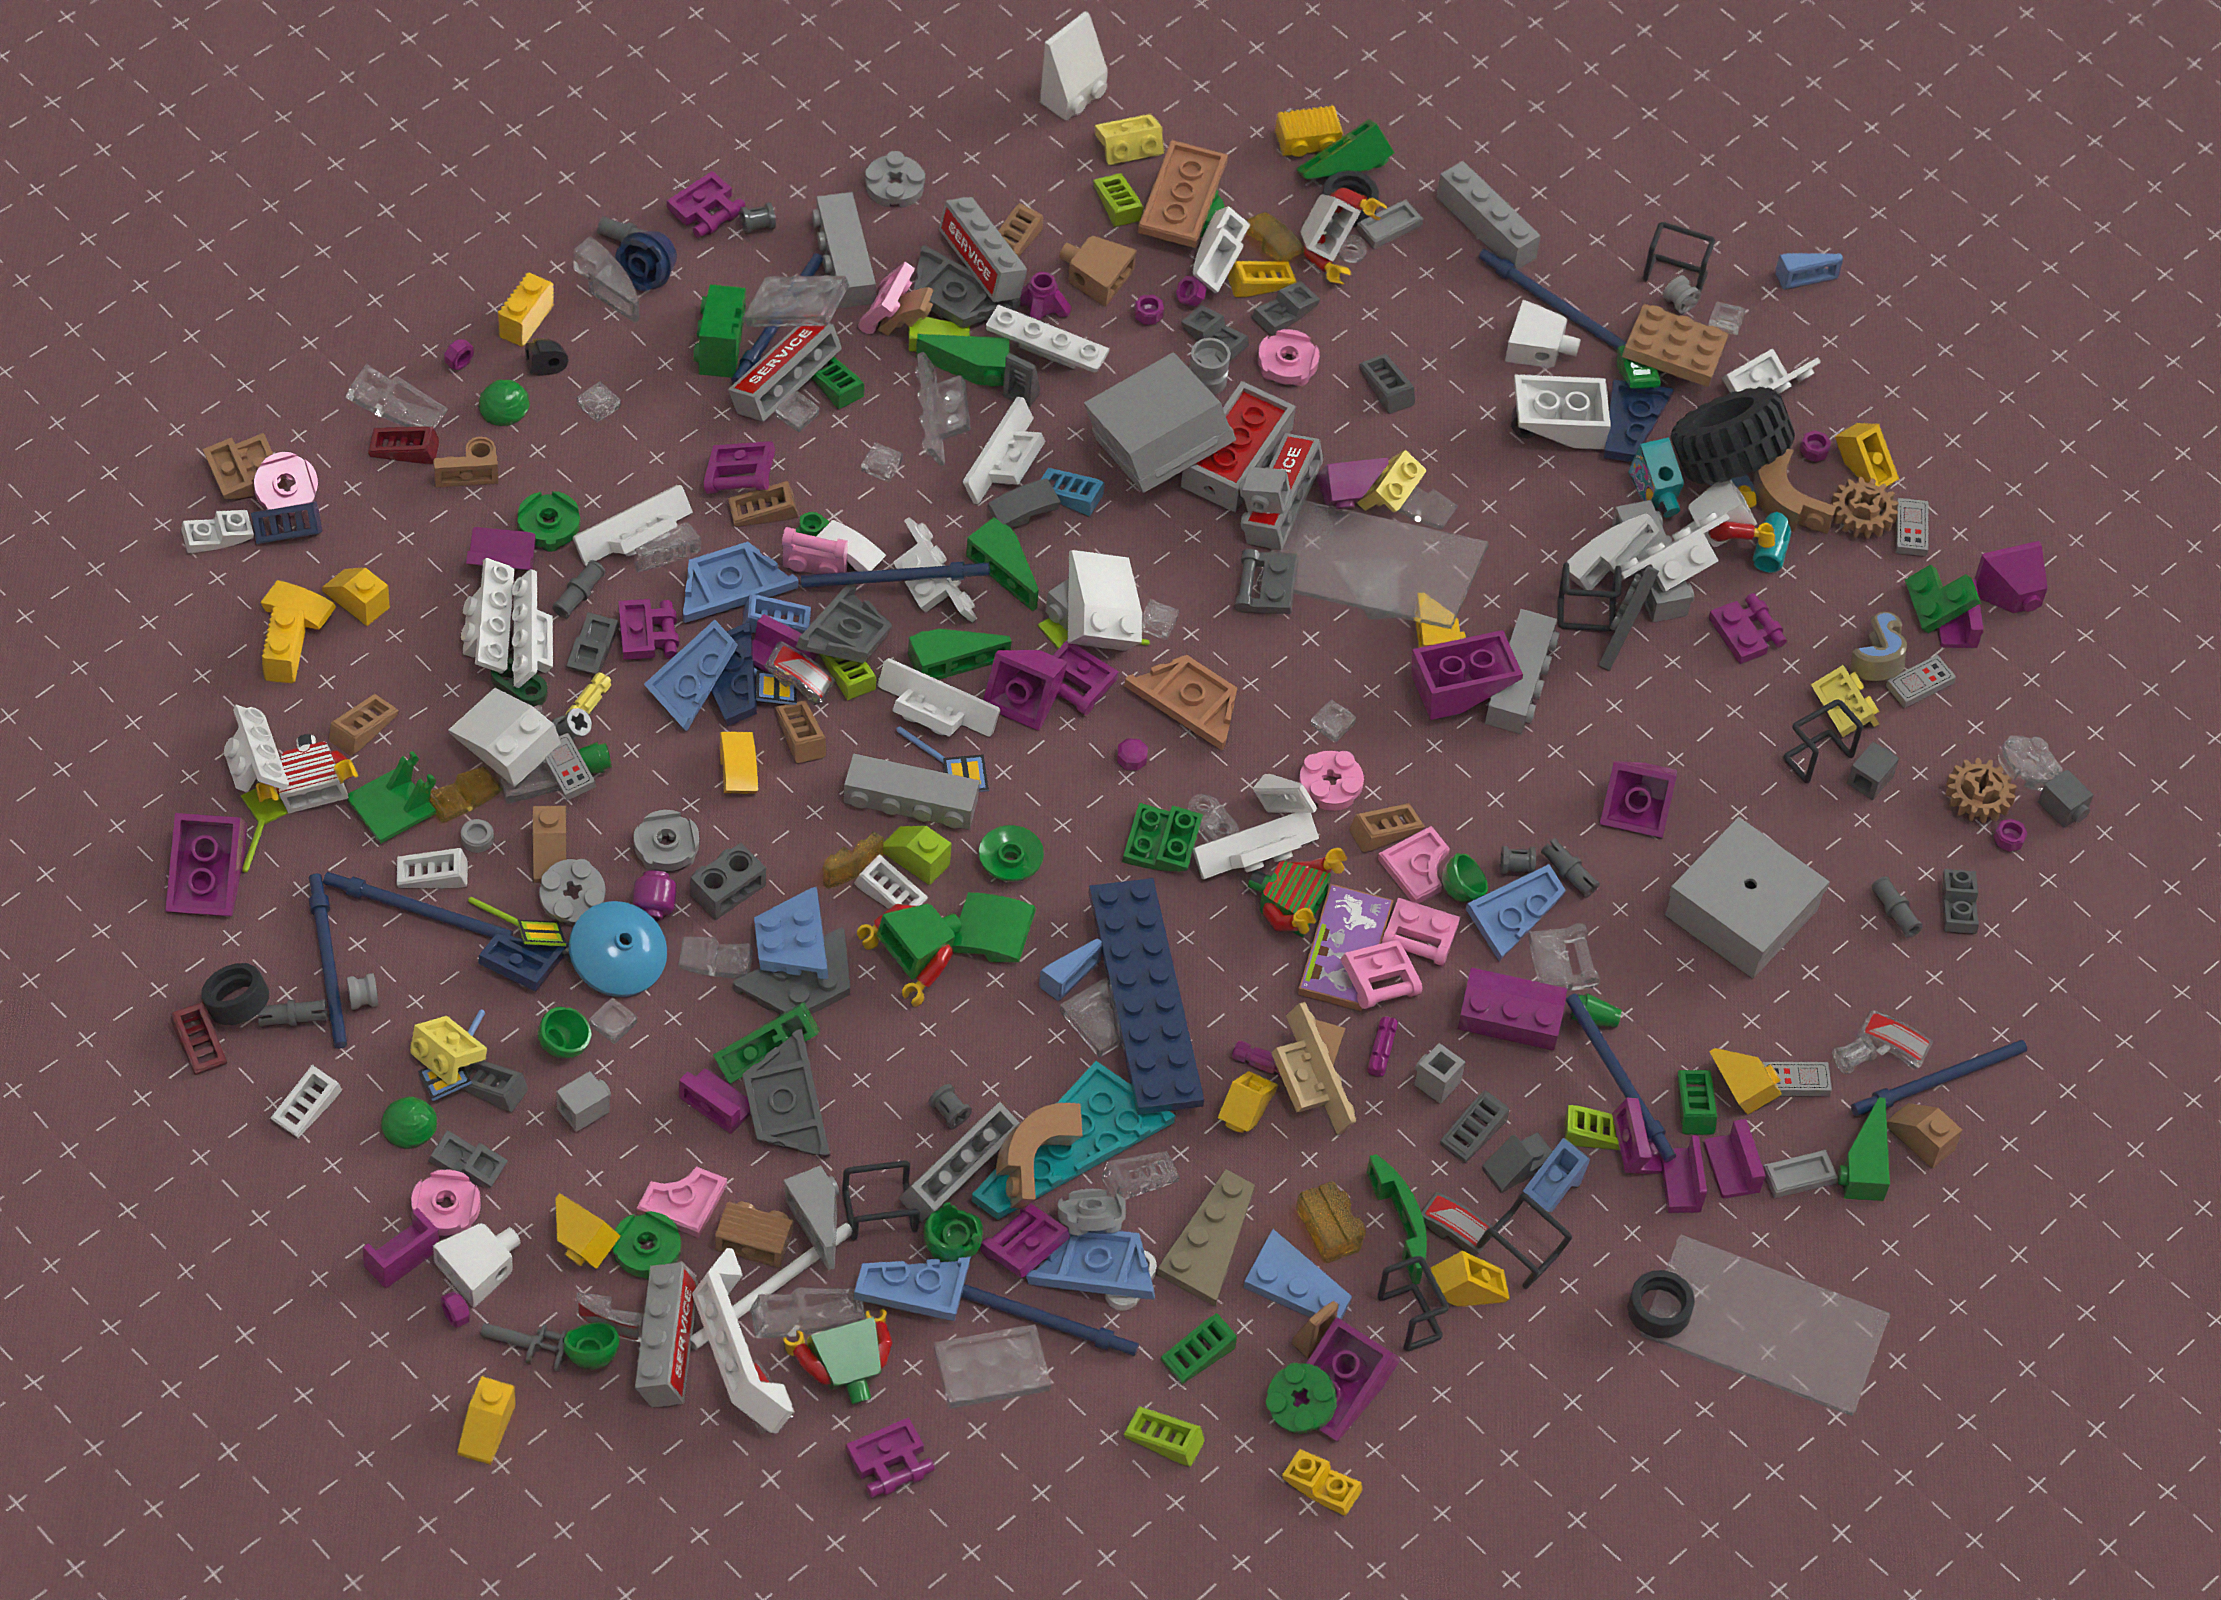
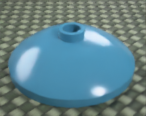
M609 901L589 908L576 921L569 938V954L577 974L591 988L609 996L629 997L646 991L660 977L667 960V945L660 926L646 911L626 902ZM619 938H626L629 945H623Z

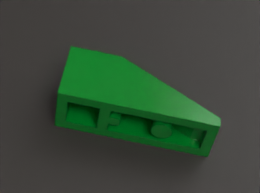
M1368 119L1296 168V170L1304 178L1310 179L1331 176L1337 172L1347 170L1365 171L1372 168L1377 169L1384 166L1389 161L1388 157L1395 152L1379 126Z
M917 334L916 358L976 385L1004 386L1005 361L1009 353L1008 338Z
M993 517L967 537L966 557L975 564L989 563V576L1033 612L1037 609L1039 588L1019 540L1008 525L1002 524Z
M938 628L931 631H921L914 636H910L908 657L914 670L940 680L992 665L998 650H1011L1012 640L1010 636Z
M802 1002L716 1052L713 1056L730 1084L743 1077L745 1071L763 1060L766 1054L775 1047H779L796 1030L802 1029L804 1041H807L816 1036L820 1029L806 1004Z
M1878 1098L1852 1145L1845 1164L1839 1166L1838 1185L1843 1186L1844 1199L1884 1201L1890 1185L1885 1098Z

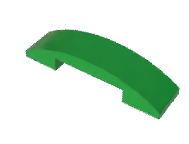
M1377 1154L1371 1155L1366 1173L1377 1200L1391 1197L1408 1240H1405L1403 1248V1261L1415 1256H1422L1426 1259L1427 1236L1420 1207L1412 1191L1390 1164ZM1419 1262L1407 1266L1406 1269L1412 1283L1420 1284L1423 1270Z

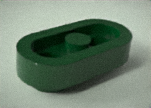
M508 658L507 669L504 673L491 670V681L497 689L534 708L546 702L548 697L547 683L539 675L535 674L520 688L514 686L513 658ZM504 677H511V679H509V680H505V679H503V678H504Z

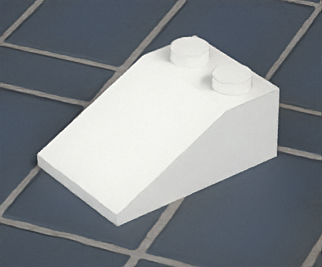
M1086 11L1045 42L1040 102L1065 121L1073 115L1081 113L1087 104L1095 98H1100L1107 89L1108 70L1090 14Z
M1537 375L1514 376L1519 427L1572 448L1604 449L1611 427L1605 378Z
M1076 550L1069 551L1068 644L1126 651L1142 643V610L1129 558Z
M497 688L489 692L448 729L453 737L514 787L561 744L555 725L531 705Z

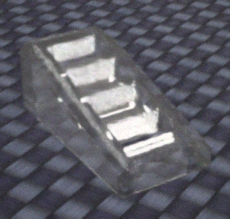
M688 521L637 547L635 549V569L638 572L697 557L701 554V538Z
M1167 1151L1108 1161L1102 1173L1105 1187L1110 1197L1116 1199V1193L1124 1199H1128L1176 1183L1180 1179ZM1155 1165H1159L1163 1174H1158ZM1143 1169H1146L1149 1175L1148 1177H1146ZM1130 1173H1133L1135 1179H1132Z

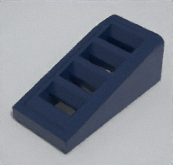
M317 501L251 513L257 544L322 532ZM303 510L308 512L310 528H305ZM292 512L295 514L297 530L292 531L289 515ZM281 514L284 527L283 533H279L276 515ZM269 516L272 535H266L263 517Z

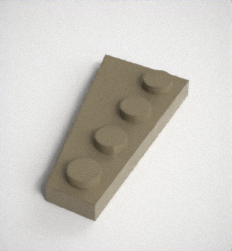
M1226 1169L1158 1267L1157 1275L1216 1307L1255 1185Z

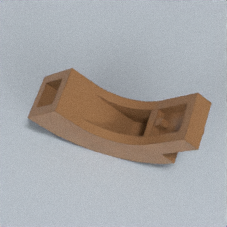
M1786 449V453L1777 457L1774 462L1766 464L1754 472L1753 485L1756 499L1767 516L1774 512L1782 513L1788 519V524L1794 533L1798 524L1812 530L1828 534L1836 506L1806 496L1791 485L1787 472L1794 450Z
M1057 1103L1044 1106L1027 1116L1005 1138L997 1158L996 1175H1009L1006 1182V1193L1011 1199V1208L1024 1209L1036 1200L1034 1157L1037 1149L1043 1145L1071 1146L1082 1137L1080 1103Z

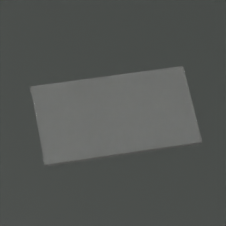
M1305 500L1283 549H1271L1270 553H1297L1299 561L1295 594L1451 629L1482 559L1488 550L1489 544L1488 541L1346 509L1337 510L1336 507ZM1262 567L1257 577V585L1262 586L1264 567Z
M1680 1234L1676 1240V1246L1666 1270L1677 1273L1684 1278L1694 1292L1695 1304L1689 1324L1681 1333L1671 1338H1655L1645 1335L1643 1332H1641L1640 1336L1853 1417V1414L1857 1411L1856 1406L1884 1330L1890 1321L1891 1313ZM1658 1290L1649 1313L1660 1318H1672L1680 1313L1681 1304L1669 1292Z

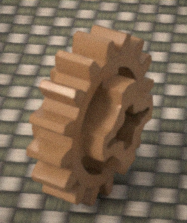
M1859 477L1858 483L1848 479L1846 486L1840 484L1837 492L1832 497L1831 504L1836 506L1834 523H1843L1842 531L1847 532L1851 529L1854 531L1853 536L1856 538L1859 533H1864L1866 539H1870L1873 532L1878 537H1881L1883 530H1891L1892 524L1895 523L1898 515L1897 508L1899 503L1898 501H1893L1895 493H1886V484L1878 487L1875 485L1876 482L1873 478L1869 483H1865L1863 477ZM1849 500V504L1846 506L1845 502ZM1881 510L1884 511V514L1882 516H1880Z
M1976 758L1974 764H1971L1966 759L1963 761L1962 767L1956 765L1952 774H1949L1946 783L1945 795L1951 797L1950 807L1959 806L1957 814L1960 816L1965 812L1968 813L1969 821H1973L1975 816L1980 817L1982 823H1986L1989 816L1994 821H1998L2000 814L2006 816L2009 808L2013 806L2016 797L2014 793L2017 787L2015 784H2010L2013 777L2011 774H2002L2004 766L2001 765L1994 768L1992 767L1993 760H1989L1987 764H1982L1980 758ZM1980 787H1982V788H1983V790H1982V793H1981V794H1980V793H1979V789H1980Z

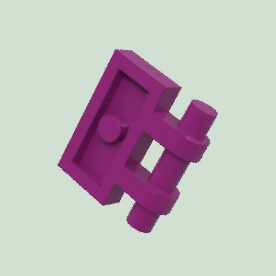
M711 171L668 199L667 209L686 226L695 220L700 223L692 229L694 235L700 238L706 233L710 235L718 230V226L726 220L732 221L738 217L740 207H746V204L741 198L731 202L728 198L732 197V188ZM717 207L720 211L711 216L708 212Z
M1751 593L1745 598V602L1749 606L1747 609L1743 610L1739 602L1734 601L1711 610L1709 614V620L1739 664L1766 655L1769 648L1766 642L1773 641L1778 648L1787 642V639L1782 634L1783 628L1778 621L1772 619L1768 613V606L1763 600H1759L1755 593ZM1758 620L1763 629L1757 630L1752 622Z
M650 599L618 601L623 660L655 658V647H662L666 658L671 659L677 654V647L680 643L679 635L675 632L677 613L673 609L672 601H661L660 609H651ZM653 624L661 625L662 632H653Z
M909 1417L846 1444V1452L860 1478L862 1479L874 1473L877 1479L866 1485L867 1492L871 1498L882 1493L885 1496L896 1491V1487L909 1481L912 1483L924 1479L925 1474L935 1471L931 1458L918 1462L915 1455L924 1452V1444ZM901 1461L903 1462L904 1469L889 1474L887 1467Z

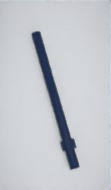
M1485 248L1480 252L1478 258L1496 270L1495 273L1503 279L1512 280L1614 349L1618 350L1619 346H1626V341L1517 270L1516 265L1506 258L1502 260Z
M813 254L752 348L745 351L739 361L740 366L731 378L733 384L761 360L760 356L823 263V257L820 254Z
M964 561L951 562L947 566L801 575L802 588L943 578L960 581L965 580V577L990 575L989 563L964 564Z
M328 871L323 879V884L347 891V895L358 899L366 897L493 938L496 934L513 936L512 930L368 885L364 879L354 876L350 879Z
M316 873L309 876L311 890L309 906L311 914L315 916L333 1043L335 1048L342 1049L347 1046V1038L328 912L330 911L329 897L324 893L322 875Z
M1576 993L1566 998L1567 1004L1625 1098H1639L1648 1142L1654 1143L1665 1162L1673 1160L1676 1154L1664 1136L1666 1131L1659 1120H1654Z
M2019 1040L1893 1089L1883 1088L1873 1092L1872 1097L1851 1104V1110L1856 1117L1870 1112L1878 1098H1885L1886 1109L1890 1108L1896 1101L2027 1052V1045L2024 1040Z
M964 1284L962 1298L1094 1342L1095 1347L1107 1351L1111 1348L1132 1356L1137 1354L1139 1343L1114 1335L1115 1331L1103 1327L1099 1330Z

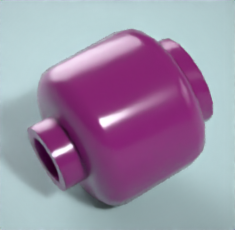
M646 871L634 883L633 905L646 911L656 922L662 921L663 916L669 915L675 910L677 885L674 880L669 878V874L666 872Z

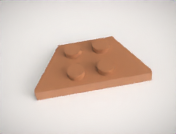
M1188 655L1173 659L1168 664H1159L1151 667L1150 672L1136 678L1132 674L1125 678L1124 686L1220 750L1225 748L1237 695V687Z

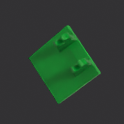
M413 751L409 753L410 758L408 760L402 756L395 769L348 793L349 798L346 800L380 844L436 814L435 808L429 802L431 789L435 786L436 779L432 774H428L425 783L420 778L415 786L411 779L413 768L419 758Z

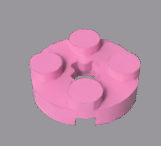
M1291 329L1276 331L1275 336H1271L1269 339L1268 336L1265 337L1259 346L1258 364L1261 368L1262 377L1267 380H1273L1281 384L1303 386L1308 383L1309 378L1315 374L1318 368L1319 349L1317 345L1314 347L1310 342L1309 336L1300 331ZM1286 354H1292V359L1294 360H1286L1282 357H1285Z
M279 452L267 457L257 469L254 479L256 498L266 510L313 502L318 487L317 474L313 466L306 459L304 461L301 457L290 452ZM281 477H286L288 481H294L295 485L290 487V491L285 492L284 489L278 488L277 484L281 482Z
M1322 751L1308 755L1305 758L1300 770L1299 783L1303 784L1313 802L1318 803V808L1337 811L1348 808L1354 803V799L1360 796L1364 775L1360 765L1355 761L1353 754L1350 752ZM1332 776L1337 778L1335 785H1330L1329 781H1324L1323 779Z
M438 1170L431 1173V1177L423 1182L421 1179L414 1187L411 1197L412 1211L418 1208L438 1228L439 1235H455L471 1228V1225L478 1218L481 1207L480 1193L477 1186L475 1188L474 1184L469 1181V1177L464 1173L456 1170ZM444 1197H449L454 1205L449 1208H442L440 1205H437V1202H443Z

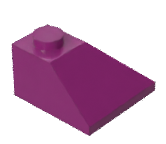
M1388 458L1327 464L1316 475L1317 483L1326 506L1336 505L1337 510L1354 508V503H1357L1364 497L1389 464Z
M2040 541L1983 553L1974 578L1977 583L1979 599L2011 613L2029 612L2042 607L2048 586Z
M998 650L995 654L983 700L999 707V714L1039 731L1061 688L1068 662L1041 650Z
M1614 761L1600 824L1663 838L1677 770L1648 763Z

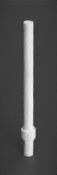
M844 1223L836 1230V1246L851 1236L852 1228L849 1224ZM814 1246L734 1304L732 1308L737 1319L819 1260L820 1256ZM704 1327L691 1336V1347L695 1350L709 1341Z

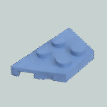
M749 542L689 559L683 621L687 623L745 605L750 593L771 597L797 589L798 579L795 575L791 574L788 576L778 569L777 562L768 556L762 555L759 549Z
M817 887L810 888L754 917L761 970L783 971L787 974L799 976L802 970L817 972L819 979L829 978Z
M1103 1230L1088 1231L1083 1235H1072L1069 1233L1070 1238L1051 1253L1037 1270L1032 1269L1026 1275L1029 1285L1155 1299V1292L1139 1233L1125 1231L1109 1233Z

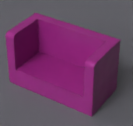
M418 1208L411 1212L412 1225L379 1249L375 1250L369 1243L362 1247L364 1267L385 1289L434 1255L433 1245L439 1242L438 1228Z

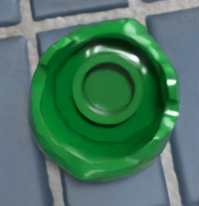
M950 1202L943 1204L940 1209L933 1212L924 1224L923 1237L927 1248L935 1259H940V1262H956L958 1258L970 1257L971 1259L978 1252L982 1243L983 1224L981 1219L964 1210H957L956 1206L951 1205Z

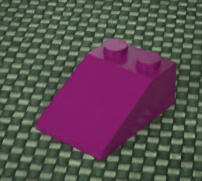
M1503 630L1412 649L1411 676L1430 720L1463 713L1523 679V673Z
M175 813L166 912L233 916L245 856L248 825L246 821L239 817Z
M1338 1317L1334 1319L1307 1361V1364L1314 1365L1323 1370L1333 1381L1335 1396L1337 1397V1407L1331 1420L1319 1430L1337 1442L1381 1391L1401 1360L1394 1353ZM1304 1389L1302 1392H1296L1294 1395L1296 1407H1299L1301 1404H1309L1308 1390Z

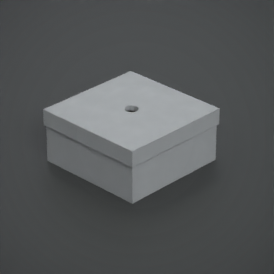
M1174 352L1084 402L1093 426L1092 431L1096 441L1143 493L1236 441L1235 434L1228 424L1221 402Z
M1738 817L1671 886L1669 893L1671 897L1665 916L1754 979L1816 913L1830 881Z

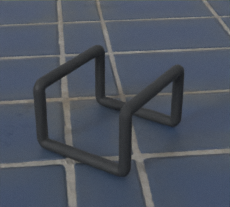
M1660 222L1649 247L1643 280L1648 281L1655 261L1659 260L1698 272L1696 288L1701 292L1708 275L1706 267L1715 245V238L1667 222ZM1666 228L1709 241L1701 267L1654 254L1662 229Z
M1565 562L1563 564L1558 594V626L1563 629L1613 631L1610 629V626L1616 616V598L1621 595V566L1617 565L1615 567L1611 591L1569 589L1570 566L1569 563ZM1564 595L1610 598L1609 625L1564 623Z
M1836 699L1793 724V731L1804 743L1786 752L1784 760L1805 783H1809L1819 754L1815 743L1830 736L1848 757L1852 758L1857 750L1863 724L1843 701ZM1836 706H1839L1857 726L1850 749L1832 730H1825L1809 739L1799 727ZM1809 747L1812 751V756L1805 774L1790 757Z
M902 1160L848 1167L843 1171L842 1193L848 1224L852 1228V1240H857L859 1222L909 1216L912 1231H918L920 1218L918 1209L907 1208L906 1210L854 1217L849 1194L850 1174L903 1167L902 1184L905 1192L910 1187L909 1161Z
M1522 1193L1509 1211L1492 1228H1488L1477 1242V1247L1482 1248L1494 1237L1532 1271L1522 1285L1524 1289H1528L1559 1257L1571 1241L1572 1235L1529 1195ZM1524 1201L1565 1236L1556 1250L1539 1268L1498 1233Z
M1415 1256L1385 1267L1382 1272L1377 1295L1378 1300L1384 1301L1413 1290L1424 1313L1411 1318L1409 1321L1404 1343L1406 1351L1439 1341L1443 1333L1435 1316L1444 1314L1449 1310V1304L1422 1256ZM1419 1262L1442 1307L1430 1310L1416 1284H1408L1385 1293L1389 1273ZM1428 1319L1435 1335L1412 1343L1416 1323Z

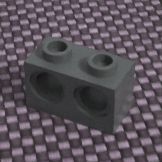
M739 843L732 849L724 850L715 861L707 866L699 867L690 877V896L716 921L766 886V867L742 843Z

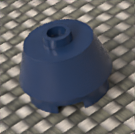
M658 231L636 232L627 235L621 242L615 255L617 269L622 268L624 274L630 280L628 284L641 291L662 287L668 281L677 260V253L673 243L666 235Z

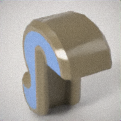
M1879 612L1870 619L1874 631L1869 634L1872 646L1857 648L1852 651L1850 670L1855 672L1859 678L1869 681H1880L1896 677L1905 667L1907 642L1901 635L1902 622L1897 615L1891 612Z

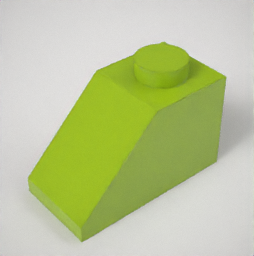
M900 826L879 847V851L930 886L950 866L952 843L928 826Z

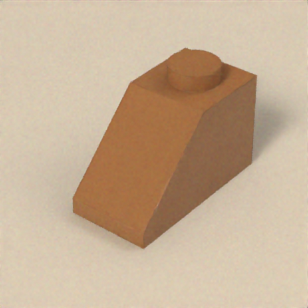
M533 806L534 883H541L543 874L552 865L567 860L566 806Z
M1911 1103L1906 1104L1887 1120V1128L1932 1169L1955 1151L1963 1131L1939 1108Z

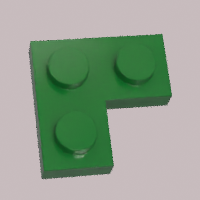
M1930 564L1905 579L1921 627L1927 633L1934 631L1981 603L1973 580L1967 574L1943 587L1937 569Z

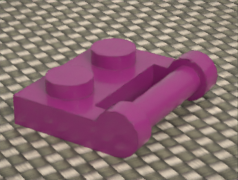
M773 442L713 445L704 478L705 492L707 494H715L719 490L756 488L758 491L768 490L769 473L775 454ZM755 473V475L719 478L720 475Z
M1068 639L1052 655L1068 662L1064 677L1087 691L1085 696L1062 683L1058 695L1077 706V711L1085 716L1092 711L1095 703L1118 680L1119 671L1076 644H1068Z
M1030 1203L1024 1209H1020V1214L992 1238H985L981 1243L980 1251L986 1258L996 1260L1022 1279L1070 1238L1069 1230Z

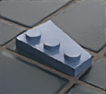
M713 620L644 685L675 720L688 731L738 644L716 620Z
M1548 864L1469 902L1465 909L1500 962L1563 897L1566 890Z
M1272 1229L1244 1282L1245 1289L1307 1317H1312L1328 1303L1335 1301L1339 1305L1337 1317L1342 1320L1352 1298L1349 1293L1274 1229Z
M970 1257L958 1258L956 1262H940V1259H929L926 1263L906 1264L904 1261L862 1263L854 1292V1299L955 1321L970 1265Z

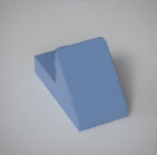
M1563 1138L1524 1188L1523 1192L1529 1195L1547 1212H1552L1572 1186H1580L1590 1158Z

